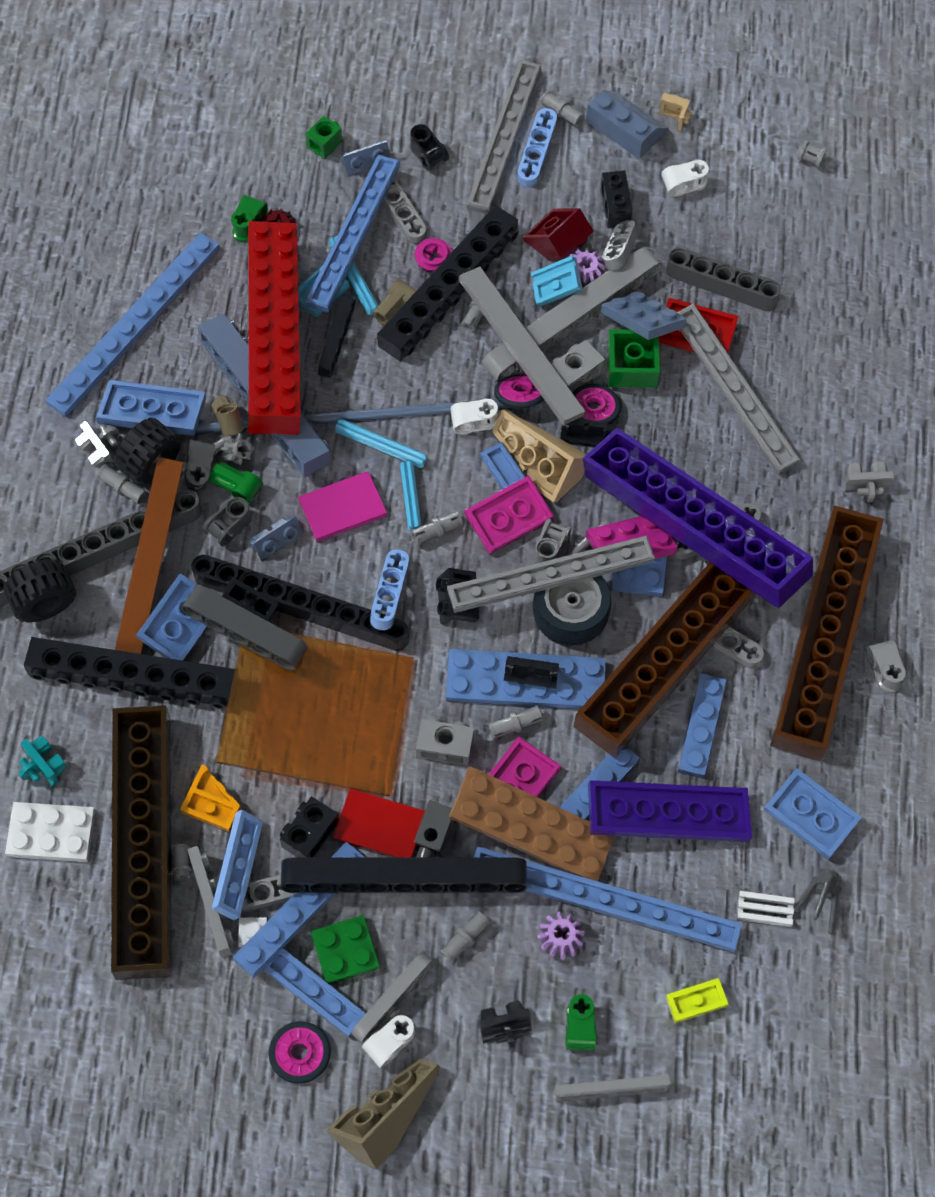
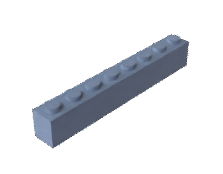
M222 313L198 325L199 340L248 404V339L242 337L238 332L235 322L233 320L229 321L226 315ZM301 408L299 435L271 434L303 478L329 465L330 447L325 440L319 438L314 425L305 420Z

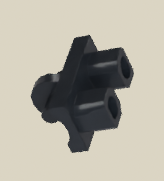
M519 1000L509 1002L506 1005L507 1014L497 1016L495 1008L491 1007L480 1011L481 1021H479L483 1043L494 1040L496 1044L507 1042L508 1048L512 1049L515 1048L514 1039L524 1037V1032L532 1031L529 1009H524Z

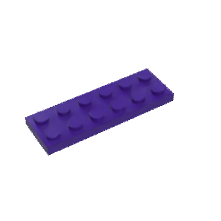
M590 780L588 783L590 835L750 842L752 839L748 788Z

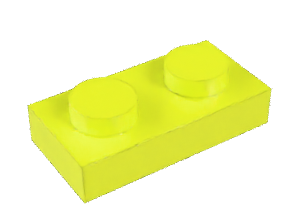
M719 978L669 993L665 996L674 1023L710 1013L729 1005Z

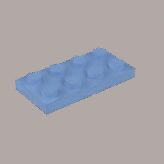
M109 380L96 416L97 423L133 428L144 419L153 417L175 434L195 436L206 401V393Z

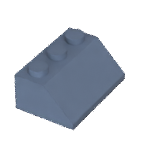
M602 90L587 105L586 122L638 159L662 138L669 129L616 91Z

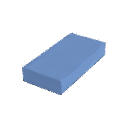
M502 442L480 452L481 459L501 489L525 477Z

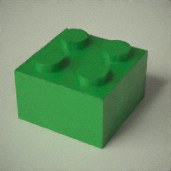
M609 329L607 342L608 387H657L660 375L659 337L647 340L632 330Z

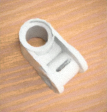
M694 160L667 167L661 175L668 194L671 197H678L704 189L707 185L706 176L709 167L702 160Z
M492 399L459 402L450 408L453 430L456 434L460 435L491 430L494 428L499 417L498 406Z
M404 1015L396 1016L362 1045L364 1051L380 1069L390 1063L413 1040L415 1030L412 1020ZM400 1025L403 1028L407 1025L408 1034L405 1036L402 1033L396 1035V1027Z

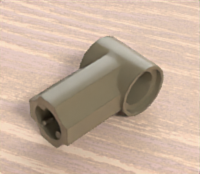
M397 279L391 285L388 296L373 311V316L380 324L385 326L417 290L403 280Z
M224 394L215 397V401L211 406L220 424L222 434L231 436L240 433L244 426L237 404L231 398L225 397Z

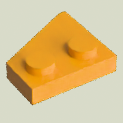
M203 764L180 808L182 814L230 832L236 812L241 810L240 804L233 796L229 795L225 787L209 772V769Z

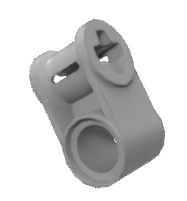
M547 518L536 544L535 564L559 558L567 544L572 527L567 526L565 528L552 523V520ZM543 552H548V553H550L551 555H550V556H545V555H543V554H541V553H543Z
M890 640L867 646V660L874 672L879 688L886 693L897 692L905 678L906 670L899 656L896 643Z

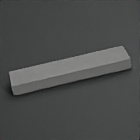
M660 1075L555 1085L554 1096L555 1101L561 1102L667 1092L671 1085L670 1076Z

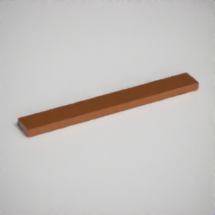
M158 457L115 650L142 654L144 643L135 636L151 614L183 462Z

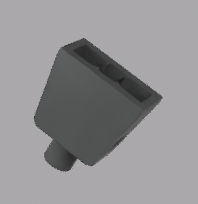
M429 800L414 840L416 847L419 848L416 857H434L435 854L438 856L443 855L456 821L448 818L452 808ZM430 835H437L435 841H427Z

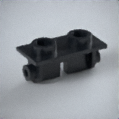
M574 420L561 426L560 439L569 442L598 445L611 433L612 424H607V421L605 423L590 421L589 426L584 425L585 421Z
M507 656L504 681L556 689L559 664Z

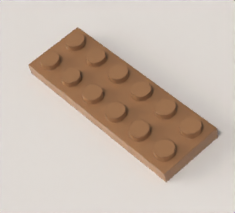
M473 767L467 769L448 817L567 873L594 881L599 880L614 836L590 835L589 821Z

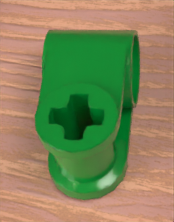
M247 195L241 198L237 209L231 217L233 225L232 234L235 240L239 242L248 241L249 221L259 222L262 215L267 214L268 203Z
M578 994L571 999L567 1007L566 1050L595 1051L594 1002L589 996ZM578 1003L582 1004L583 1009H587L583 1015H579V1011L574 1009Z

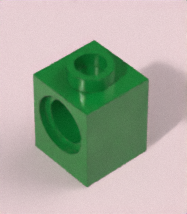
M325 116L305 133L307 148L323 159H326L342 143V128L336 121L330 120Z

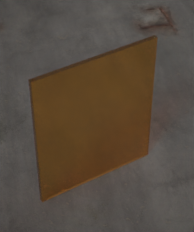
M292 634L303 640L307 644L308 649L296 669L291 671L240 644L216 763L390 796L412 665L414 664L413 657Z

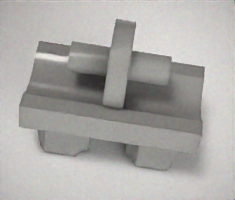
M87 421L82 423L80 426L84 431L75 441L84 451H88L93 445L97 448L88 456L90 462L97 468H101L108 462L115 465L116 454L109 444L112 447L118 445L116 440L119 435L118 429L115 426L107 428L105 424H102L99 427L100 433L96 427H91Z
M875 462L871 465V472L863 473L862 464L850 463L844 482V491H857L858 496H866L868 503L874 502L875 495H883V490L890 489L891 480L894 479L893 471H888L885 462Z

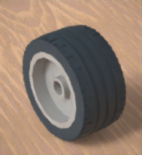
M602 575L534 593L533 615L536 624L548 639L558 644L578 646L590 642L603 631L609 619L611 593Z

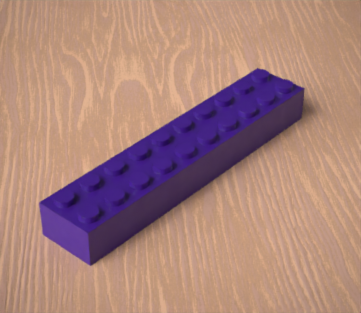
M616 428L583 457L586 478L778 609L813 576V557L620 429Z

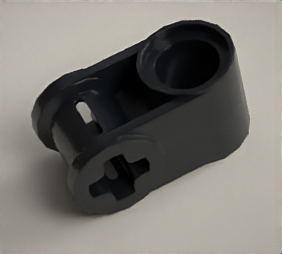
M418 124L412 127L410 131V149L427 171L432 170L433 166L437 163L449 160L446 147L436 138L428 126Z

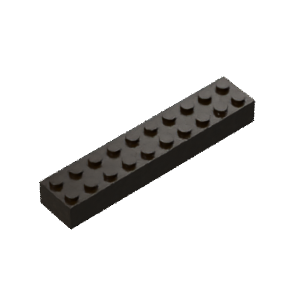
M166 705L113 708L111 973L115 980L172 977L170 715Z

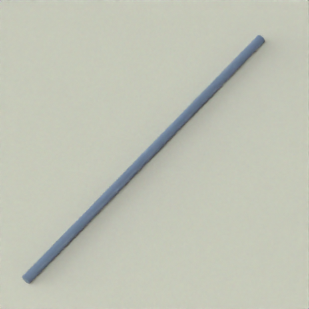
M492 399L496 402L498 409L512 408L503 405L497 399ZM456 403L304 415V418L308 423L321 424L337 422L339 419L358 421L451 413L450 408ZM242 420L243 430H248V420ZM219 422L200 423L195 434L222 431Z

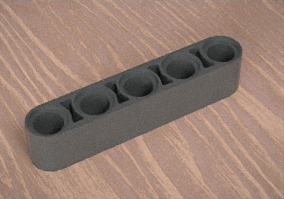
M674 248L668 256L666 272L673 279L764 311H771L777 306L781 288L774 280L683 248Z
M196 585L182 606L183 612L189 617L287 670L294 671L308 649L307 644L303 640L203 586Z

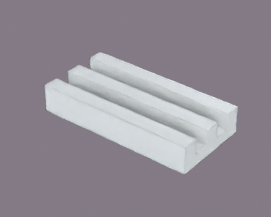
M740 891L737 920L792 927L795 898ZM744 900L786 905L787 908L744 902ZM743 909L786 914L787 916L786 918L743 913Z

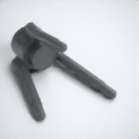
M821 869L818 877H812L810 885L794 907V913L800 910L816 888V892L820 897L813 919L817 920L826 897H831L832 895L828 933L833 934L838 896L841 891V887L838 886L841 876L833 870Z

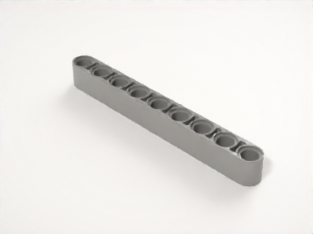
M642 247L629 256L623 267L616 270H608L582 288L583 290L570 296L525 327V329L544 353L601 313L603 303L610 302L614 298L625 297L654 277L660 271L662 263L646 247ZM504 343L489 352L482 360V365L497 382L521 369V366Z

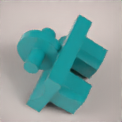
M41 736L31 743L27 738L20 744L31 762H28L26 758H22L19 761V764L22 766L18 773L19 777L22 780L31 778L36 783L41 779L37 773L40 771L52 787L58 784L57 777L67 766L58 754L47 762L44 761L42 757L52 750L45 737Z

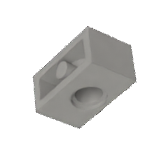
M585 340L580 344L573 345L565 355L554 358L550 363L570 391L573 392L576 388L586 385L603 373L605 359ZM571 366H577L578 368L573 369Z
M438 718L421 719L416 745V758L469 766L474 727H470L463 722H455L454 724L443 723ZM446 736L450 737L452 741L448 744H443L439 742V739Z

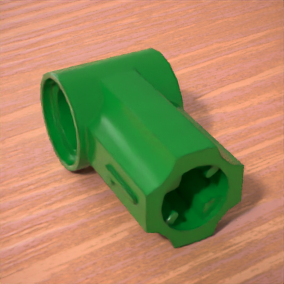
M221 461L214 465L209 476L210 482L231 492L234 498L240 497L245 499L248 505L263 486V481L254 473L249 471L242 473Z

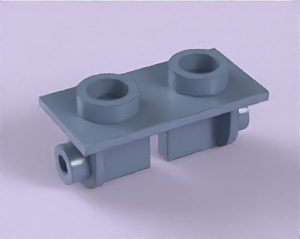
M377 141L376 144L350 153L345 152L343 156H340L343 166L345 165L347 176L371 169L378 155L390 158L387 141Z
M285 515L282 519L271 525V531L265 529L256 536L251 537L252 540L249 541V545L253 550L257 551L261 561L303 534L295 515H289L288 517Z

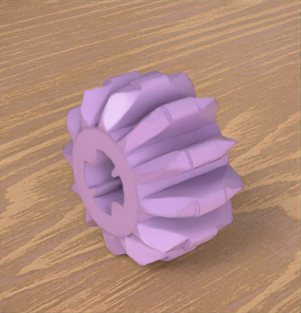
M588 248L585 252L577 249L575 255L570 254V256H574L577 259L576 265L579 268L582 288L605 273L606 267L603 257H598L597 251L589 253Z
M557 912L556 920L548 915L546 917L547 924H540L539 929L543 933L538 934V941L544 942L541 946L542 951L551 949L550 958H554L557 952L560 953L561 960H565L566 952L574 957L576 956L575 948L581 949L583 947V942L580 939L584 938L585 932L578 930L581 927L580 921L571 923L572 914H568L566 919H562V913ZM557 932H559V934L561 935L566 933V939L564 940L562 937H559L557 939Z

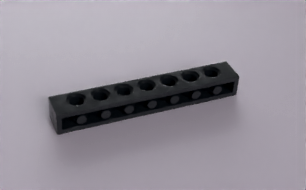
M495 205L377 333L378 347L400 362L406 355L410 356L414 352L416 344L421 339L427 338L435 323H440L445 317L446 311L459 302L461 295L465 291L459 282V276L478 267H481L485 273L493 259L499 258L505 246L517 238L519 233L518 219Z
M31 637L23 665L27 674L35 680H45V678L66 685L73 682L91 689H95L98 686L116 693H121L122 691L133 692V694L141 697L155 695L166 701L180 699L191 705H199L200 703L210 704L217 709L234 707L240 680L238 670L233 668ZM55 659L60 660V662L55 666L49 665L50 662ZM78 664H86L83 669L75 670ZM104 668H112L107 674L100 673ZM129 672H138L133 678L126 677ZM155 676H163V679L159 682L151 681ZM181 680H189V683L185 686L177 685ZM206 684L215 685L211 690L203 689Z

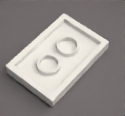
M13 802L5 855L14 858L88 862L95 808Z

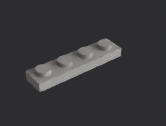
M198 846L187 849L220 957L232 955L229 946L234 945L230 929L224 930L221 921L226 919V916L211 909L214 900L213 895H215L217 887L214 878L208 879L206 873L207 869H211L206 853L200 854Z

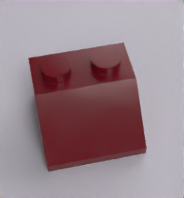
M580 208L552 209L522 239L549 261H560L568 258L577 247L585 244L594 230Z

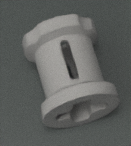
M805 140L797 159L812 162L819 168L827 148H819Z

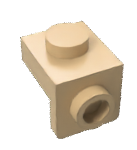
M663 93L659 114L678 119L677 130L682 131L684 123L689 124L692 111L689 110L690 100L677 95Z

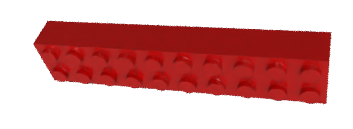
M249 221L248 434L299 435L300 364L297 223Z

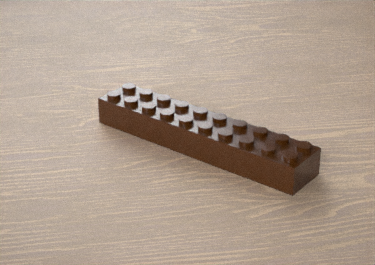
M833 506L770 743L772 747L822 760L827 750L882 529L883 518Z
M709 562L576 713L573 727L612 757L616 758L757 594Z

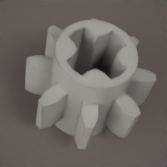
M242 433L233 435V438L225 437L226 442L221 448L226 455L225 460H233L234 464L242 465V459L250 460L252 450H254V447L249 442L251 438L242 437Z

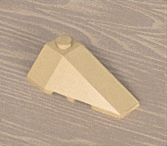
M501 410L492 432L504 444L508 452L512 453L521 471L526 472L530 476L538 491L551 501L557 502L581 480L585 472L583 457L586 454L509 411Z

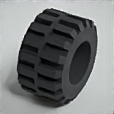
M156 418L144 419L134 426L120 443L115 455V466L141 487L149 486L153 482L158 457L170 460L176 459L181 445L180 437Z
M55 559L36 561L22 567L7 579L8 581L5 582L3 589L16 619L26 623L39 622L61 613L73 603L77 595L64 564Z

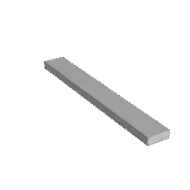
M519 60L467 202L468 210L487 214L492 209L542 65Z
M481 267L461 274L459 282L562 425L583 417L585 414L583 407Z
M691 304L677 312L679 315L687 318L686 327L679 330L776 473L780 475L799 464V457L695 305Z
M643 536L447 586V591L453 611L457 613L652 563L655 557L648 537Z

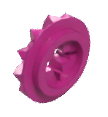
M426 239L416 247L415 260L418 267L424 268L426 272L429 270L435 271L452 253V249L447 242L441 239ZM437 250V257L430 261V256Z

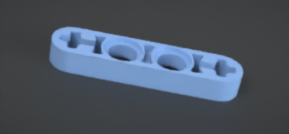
M550 108L538 111L518 169V182L524 187H532L537 184L557 122V114ZM549 118L546 127H543V121ZM543 135L547 139L543 142H538L534 137ZM537 153L541 157L538 160H531L528 155ZM532 168V175L525 177L528 169Z
M391 550L386 556L370 617L371 625L378 630H387L394 623L409 565V556L405 551ZM395 561H399L398 568H394ZM394 577L399 581L397 583H390L386 579ZM388 595L394 598V600L384 601L381 597ZM382 610L386 611L384 618H380Z

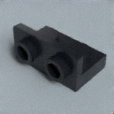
M448 568L437 578L436 590L438 591L439 598L437 612L440 615V624L446 625L451 620L475 623L480 619L479 607L454 613L447 591V586L477 579L476 572Z

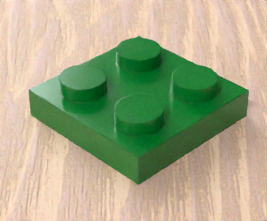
M364 915L311 931L325 982L329 985L380 969Z

